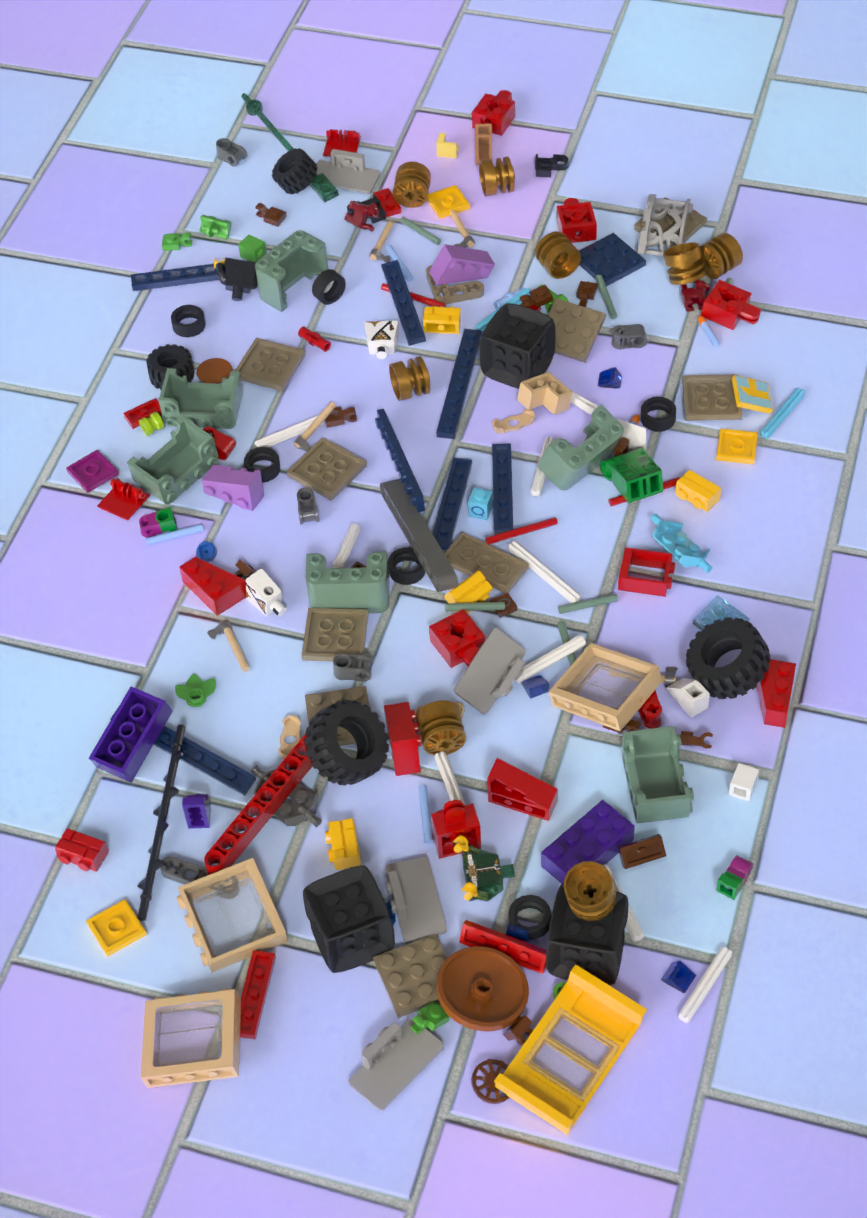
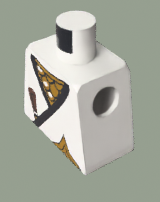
M398 320L364 322L369 354H376L378 359H385L387 354L395 353L399 338Z
M262 568L246 579V599L263 615L269 616L274 612L278 617H281L286 612L287 608L282 604V591Z

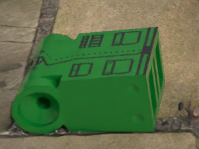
M644 447L600 462V470L603 476L608 481H613V485L628 504L663 492L662 470L645 453Z

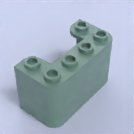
M298 230L258 260L255 264L260 300L280 312L288 308L285 301L287 300V294L284 292L303 277L311 280L313 276L328 270L325 242L305 231Z
M167 368L159 397L164 423L171 427H177L178 425L175 423V420L182 415L199 428L213 426L216 429H232L235 427L243 395L240 372L231 371L228 379L222 378V384L193 383L187 381V376H178L176 369Z
M602 404L592 412V419L583 430L586 438L579 446L574 448L563 438H558L547 446L537 467L558 489L568 490L600 465L602 460L608 459L621 439L624 433L623 426Z
M182 415L175 420L178 426L175 432H170L172 439L148 460L143 456L140 460L133 456L127 461L134 482L165 504L173 503L191 485L202 478L213 465L218 463V452L213 437Z
M387 551L369 554L366 560V567L326 568L327 563L324 555L318 553L306 554L305 578L310 608L367 609L368 613H383L389 608L390 580Z
M674 726L623 732L622 760L636 824L687 818L689 813L693 812L691 801H694V793L692 787L689 788L687 782H683L682 779L684 777L683 764L678 762V759H680L679 747H681L680 734H676Z

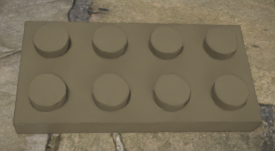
M464 532L458 536L444 553L453 569L468 576L473 575L479 570L494 589L503 593H509L529 569V563L491 545H487V543Z

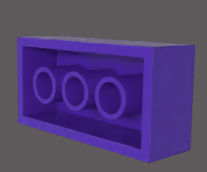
M130 686L88 759L97 768L132 783L173 710L166 701Z
M601 800L541 852V867L561 884H564L567 872L576 864L586 861H593L602 865L607 864L619 853L618 846L631 843L634 840L635 825L607 802Z

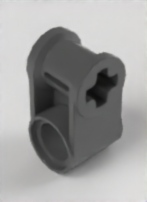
M221 138L216 141L217 157L219 160L236 167L241 159L247 157L244 147L233 143L229 139Z
M641 324L617 325L613 328L614 338L612 346L615 349L642 348L648 342L645 328Z
M308 487L299 489L297 492L300 525L310 521L319 522L313 490Z
M338 654L333 659L334 676L338 680L369 681L372 675L370 666L373 663V659L365 654Z

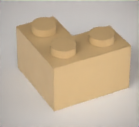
M550 372L522 381L517 400L528 410L544 405L551 413L556 415L569 410L573 392Z

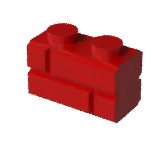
M66 828L62 838L59 839L55 846L59 861L67 865L70 863L76 864L83 871H98L109 851L105 841Z

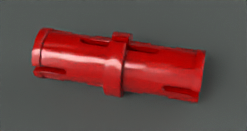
M305 326L299 329L298 336L307 340L311 346H316L324 352L330 349L331 342L322 338L319 333L312 332Z

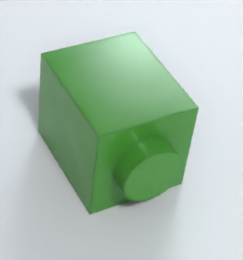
M247 235L238 244L240 257L247 261L257 262L267 254L265 241L251 235Z

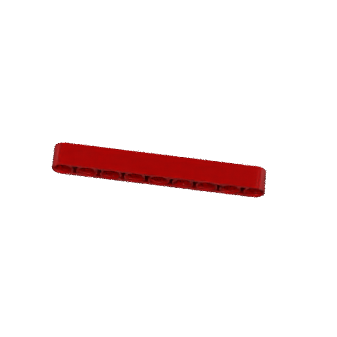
M304 734L206 853L204 862L208 875L231 867L312 768L311 763L313 762L307 756L308 747H305V739L308 736Z

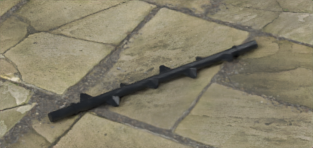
M182 724L177 726L175 740L172 743L173 749L169 769L163 779L166 783L162 802L153 811V814L158 817L153 845L148 850L150 859L146 878L137 885L138 888L143 890L140 895L141 902L137 916L138 920L141 921L146 920L149 902L152 900L151 893L155 873L164 865V862L159 859L164 831L169 826L166 820L170 801L179 792V789L174 787L179 760L183 756L181 749L183 748L182 743L186 726Z

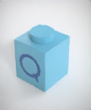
M474 487L468 501L469 517L488 520L493 507V493L490 490Z

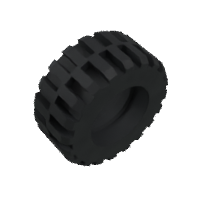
M728 617L722 621L717 619L713 624L705 625L701 632L698 631L695 634L696 638L691 640L689 644L690 649H687L686 666L693 679L701 683L710 693L709 696L713 698L726 699V697H729V699L737 698V695L741 694L743 696L748 694V690H754L757 687V683L759 681L762 682L765 677L764 673H767L769 669L770 654L766 642L752 623L741 618L733 620L732 617ZM741 649L740 654L733 662L723 667H715L719 658L725 653Z
M356 700L337 701L316 713L315 717L310 720L309 727L306 728L305 736H308L305 739V747H308L306 753L313 762L311 763L313 768H317L319 770L318 774L323 778L328 777L327 780L329 782H337V784L343 786L356 784L374 775L383 767V763L386 762L387 754L385 753L389 752V744H387V740H389L388 732L385 733L384 722H380L378 719L380 716L376 712H372L369 706L366 704L362 706V703ZM338 726L350 732L355 739L357 745L356 759L346 755L339 746L337 740Z

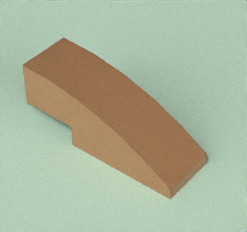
M475 124L476 165H479V161L492 160V124Z

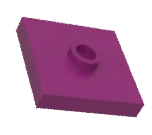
M98 450L66 467L67 473L87 493L119 475L118 470Z

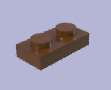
M660 834L618 846L624 869L666 857Z

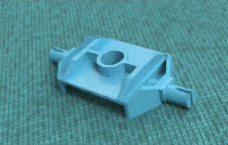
M658 514L651 516L650 519L657 525L652 537L672 554L685 568L700 566L706 573L713 569L705 561L710 549L707 552H703L698 545L694 544L681 531L683 523L662 520Z

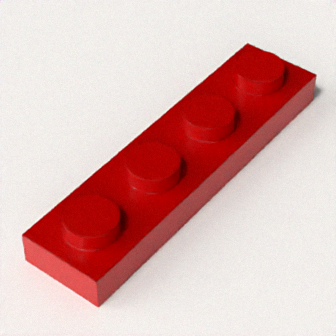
M465 920L463 923L459 943L469 947L492 948L508 955L519 966L540 974L546 971V949L469 920Z
M256 950L252 952L241 995V1038L256 1040L276 960L275 953Z

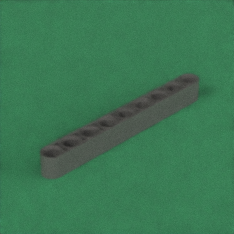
M400 479L380 483V491L384 501L436 591L442 592L457 588L458 578L453 567L420 512H417L415 506H411L409 494H406L403 483H401Z

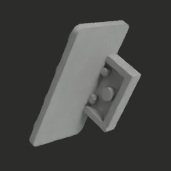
M332 149L331 162L317 161V174L310 184L370 194L380 177V170L365 168L364 154Z
M494 628L455 686L454 693L481 714H487L498 698L507 696L513 689L511 684L523 673L522 667L525 662L522 659L526 654L525 649L498 628Z
M424 856L386 865L385 870L388 881L385 882L388 895L392 894L393 900H390L391 910L393 914H397L403 940L411 942L435 933L436 935L445 934L447 926L429 859Z
M413 1018L408 1019L401 1027L393 1022L389 1027L383 1028L378 1038L373 1043L365 1046L361 1054L363 1065L349 1078V1085L379 1111H383L444 1049L443 1042L426 1028L419 1034H415L410 1029V1026L415 1024Z

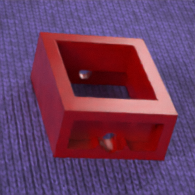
M625 547L619 573L618 590L666 597L667 589H671L673 578L670 577V574H674L675 562H672V554ZM631 565L665 569L663 581L629 577Z

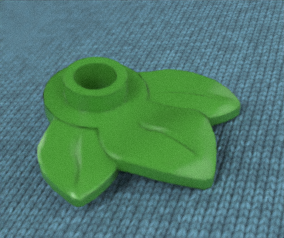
M192 674L187 680L186 685L175 686V692L179 698L186 700L189 706L200 707L205 704L207 697L214 693L216 681L214 678L203 682L197 675Z

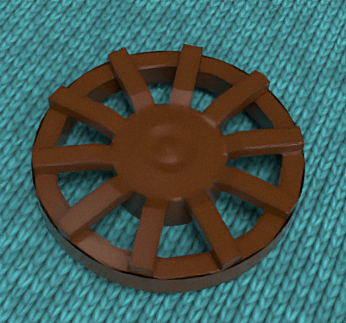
M487 1059L479 1063L472 1073L471 1085L473 1091L484 1102L499 1104L510 1098L507 1095L501 1098L499 1089L495 1087L496 1083H494L501 1068L506 1070L508 1067L503 1061ZM492 1064L498 1065L496 1071H494ZM488 1065L490 1072L488 1073L483 1066ZM478 1070L484 1073L485 1077L477 1076ZM476 1080L483 1081V1084L477 1087ZM485 1088L487 1090L486 1096L479 1090ZM491 1092H495L497 1099L489 1098Z

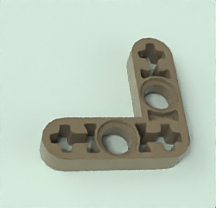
M432 265L426 269L427 281L434 300L446 303L447 305L481 298L484 295V284L480 281L448 286L447 284L434 286L436 283L429 273ZM456 292H463V294H460V295L455 294V293H456Z

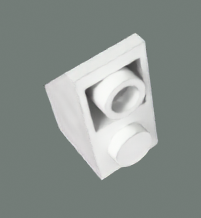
M682 678L666 687L668 693L691 718L708 709L710 693L695 679Z

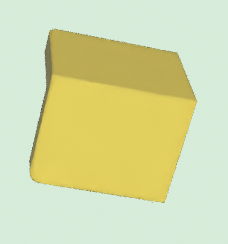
M439 133L436 143L437 157L457 158L459 145L446 142V133Z

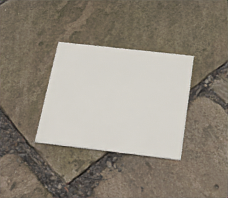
M617 419L624 428L622 437L629 439V450L632 451L644 447L646 453V428Z

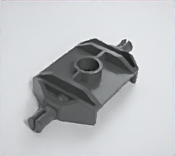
M257 765L251 769V773L259 778L254 795L276 769L264 772ZM301 783L288 796L292 798V801L282 803L273 814L286 826H297L304 821H309L315 827H318L322 823V820L314 814L318 803V794L311 793Z

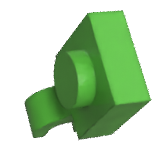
M180 233L163 234V251L180 250V246L191 247L193 243L192 240H189L191 233H184L182 236Z
M433 1001L418 1011V1014L413 1018L415 1024L410 1026V1029L415 1034H419L427 1027L433 1032L449 1022L450 1016L436 1001Z

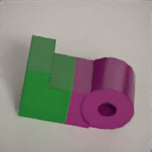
M171 507L144 515L139 519L141 535L148 538L163 532L178 530L176 518Z
M736 855L725 873H722L719 877L716 891L735 900L746 883L754 863ZM725 886L732 889L733 891H728L725 888Z

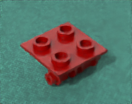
M327 130L326 137L328 138L323 156L331 157L332 149L357 153L361 139L360 133L355 130H344V135H342V130H339V134L338 130Z
M116 478L110 482L113 489L97 507L128 521L150 497V494L145 493L141 488L138 489L128 482L124 483L119 478Z

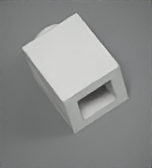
M738 763L730 782L729 795L750 802L758 782L759 769Z

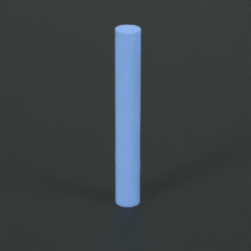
M387 245V252L394 261L398 260L408 282L412 281V274L392 245Z
M199 524L145 539L148 546L203 532L204 529L203 525Z
M420 785L419 797L424 843L431 844L433 837L428 791L426 785Z

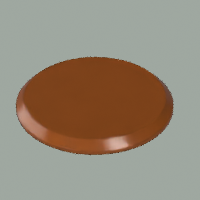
M212 358L202 362L198 366L196 374L203 383L219 384L222 383L223 377L229 378L232 366L224 359Z

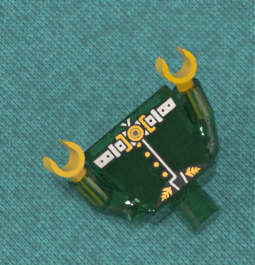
M458 836L454 840V843H457L454 851L456 853L463 851L464 853L462 854V864L466 884L461 891L467 892L464 895L465 900L489 902L503 891L504 878L515 877L513 864L500 866L498 854L469 844L464 836Z

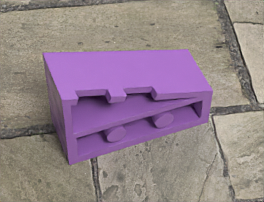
M444 244L429 273L436 285L486 279L493 270L495 263L487 251Z
M213 465L202 479L204 493L235 504L243 509L253 511L264 497L260 470L248 472L246 468L233 470L229 466Z

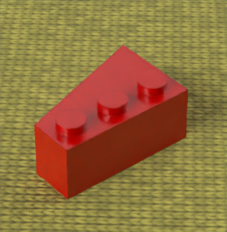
M194 557L179 567L182 582L216 616L246 598V580L202 559Z
M770 659V663H768L770 665L767 673H764L765 677L762 682L759 681L756 687L760 699L761 713L765 725L785 728L796 663Z
M409 702L384 705L395 775L420 773L418 747H421L422 744L415 710H410Z
M496 758L487 777L488 802L549 821L558 802V789Z

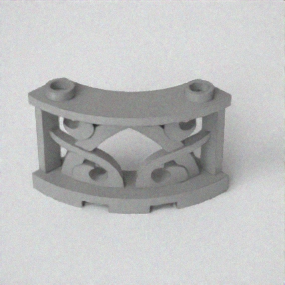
M649 194L647 208H645L643 222H646L645 227H642L640 233L639 254L663 256L664 241H666L668 248H670L671 242H675L676 245L683 244L687 219L693 211V204L690 203L691 199H687L685 202L656 198L657 194ZM666 214H669L676 224L662 234L661 226L652 220L661 219ZM656 229L659 235L656 236V232L651 233V230ZM658 244L660 250L647 249L648 247H653Z

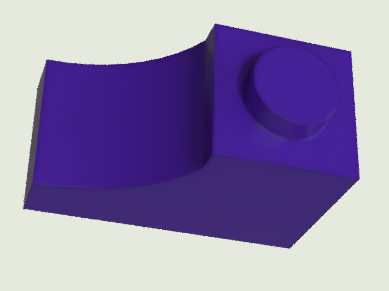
M194 794L183 798L182 806L188 829L210 828L211 804L209 795Z

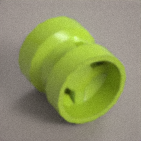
M157 412L150 414L148 418L144 417L139 420L140 427L146 436L152 435L155 429L160 431L164 428L162 418Z

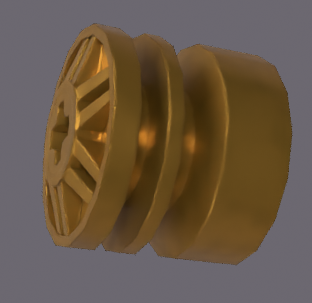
M508 156L503 158V163L501 158H497L496 166H494L491 159L479 161L480 182L485 197L496 195L497 187L500 188L502 194L506 193V188L509 193L514 192L515 174Z
M412 161L399 166L393 187V197L400 205L415 208L420 207L426 202L431 182L429 169L419 162Z
M560 231L545 235L535 248L537 260L545 267L551 277L555 279L568 277L575 272L581 262V254L578 249Z
M721 233L711 239V241H707L700 246L702 257L699 260L704 262L703 267L706 270V276L711 279H717L742 264L743 252L741 246L728 233Z
M683 243L664 251L665 264L667 267H671L667 271L671 284L682 285L691 283L706 275V270L703 267L704 262L699 260L702 254L698 243Z
M421 356L416 357L415 360L412 358L408 359L407 368L403 361L389 364L390 380L398 401L412 398V389L417 397L421 396L422 393L424 395L430 393L429 372Z
M446 700L434 701L424 705L416 714L423 749L428 754L435 755L444 751L448 755L464 746L466 733L462 724L459 707L455 703Z
M586 861L574 865L567 872L564 879V892L571 911L578 918L586 921H598L605 918L613 910L616 903V891L609 871L602 864ZM589 893H593L594 897L589 898Z

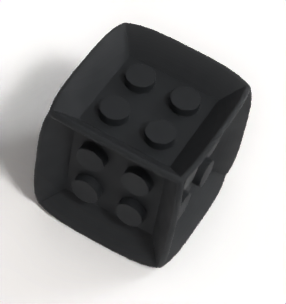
M504 304L487 324L480 340V365L483 374L492 380L517 389L520 388L522 381L544 374L550 366L555 353L556 329L554 320L544 313L521 305Z
M365 865L351 867L328 875L304 888L303 901L306 915L310 921L312 933L321 955L332 973L344 972L372 962L373 957L394 949V929L387 905L372 873Z
M561 884L556 894L549 927V941L546 949V968L548 973L568 980L570 971L576 964L604 983L614 985L619 974L624 948L625 927L628 919L627 896L616 891V903L613 910L605 918L598 921H586L578 918L571 911L564 892V884ZM589 893V898L594 897L593 893Z

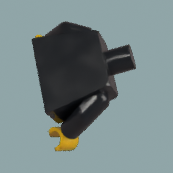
M226 257L225 259L222 258V261L219 262L214 258L216 274L221 284L225 285V290L232 291V300L242 301L243 293L248 294L251 290L258 287L255 269L256 262Z

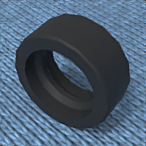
M333 269L323 271L314 280L312 285L313 296L325 305L333 304L344 293L346 287L345 278ZM334 281L332 287L324 293L328 284Z
M182 305L171 314L173 331L181 337H194L205 329L204 312L196 305ZM185 318L198 319L197 321L191 324L179 323L181 320Z
M652 397L643 402L641 406V423L644 427L655 432L666 431L673 427L676 422V406L671 400L664 397ZM654 410H662L669 415L664 418H654L648 415V413Z
M257 447L245 455L244 467L248 472L260 470L262 483L269 482L279 475L281 470L279 455L275 450L268 447ZM261 460L273 463L265 469L251 467L255 462Z
M412 547L399 548L391 553L388 558L389 575L396 583L411 585L420 581L425 575V570ZM402 561H413L418 564V567L412 571H400L395 568Z
M523 895L515 899L510 905L508 912L510 929L521 939L535 940L541 938L548 932L550 927V906L544 899L535 895ZM523 909H537L543 914V921L536 926H523L517 921V914Z

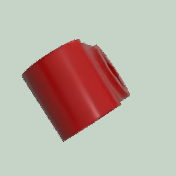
M212 427L203 428L202 430L209 435L212 433L211 436L214 439L218 452V459L227 460L236 446L235 440Z
M656 691L650 695L638 710L644 726L649 729L659 728L662 723L660 716L662 706Z

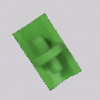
M200 216L201 233H205L208 237L215 236L226 240L229 238L231 221L217 219L214 216Z

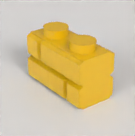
M425 307L423 317L424 333L460 334L461 308Z
M688 470L677 481L675 494L680 499L691 502L695 508L708 512L720 500L721 487Z
M478 570L460 583L457 588L444 595V598L448 603L484 602L490 597L488 593L493 590V587L481 571Z
M354 819L329 822V831H325L326 843L331 844L332 849L328 850L329 862H334L336 870L360 866L361 860Z

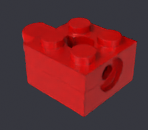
M500 90L496 96L485 93L472 111V128L475 129V124H492V133L502 136L515 118V101L512 100V93L508 90Z
M568 198L564 201V205L557 206L556 222L558 229L566 235L571 243L597 240V223L591 202L579 203L576 198Z
M719 279L704 301L701 316L734 330L740 320L756 324L759 321L761 310L749 304L752 293Z
M464 609L429 626L430 642L450 668L463 662L468 667L485 641V635Z
M451 800L444 804L443 810L431 814L432 837L439 859L466 853L465 851L460 853L454 851V847L457 845V843H454V840L458 836H464L468 840L470 848L474 850L481 849L480 823L474 804L464 805L461 800Z

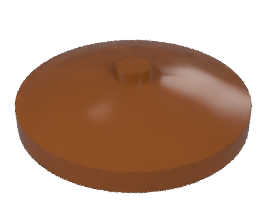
M477 946L456 951L444 961L438 973L436 993L442 1008L454 1021L469 1029L489 1032L504 1029L517 1021L526 1007L529 997V985L523 970L511 957L492 948Z

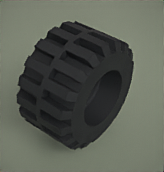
M295 148L287 151L277 160L272 170V178L287 194H297L308 187L317 174V164L303 149Z
M166 344V346H159L158 349H154L152 353H149L146 365L150 382L155 388L162 390L167 368L176 369V374L180 377L187 376L188 382L194 379L195 373L192 356L187 348L184 349V346Z

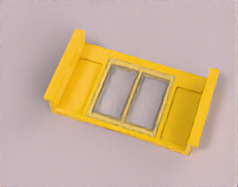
M575 964L570 971L567 983L503 1075L499 1073L494 1080V1083H496L495 1087L568 1135L639 1029L647 1009Z

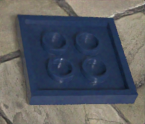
M615 233L579 250L581 254L579 266L595 280L597 275H602L606 287L646 266V260Z

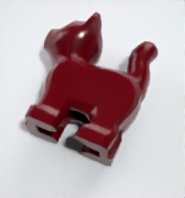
M350 201L349 208L354 210V213L351 215L346 212L344 220L360 229L373 232L374 227L366 223L368 216L371 218L381 217L377 204L372 203L367 206L359 204L357 201Z
M696 280L695 288H688L686 284L681 285V298L687 312L694 311L693 304H698L699 310H702L704 301L707 298L706 293L710 290L709 284Z

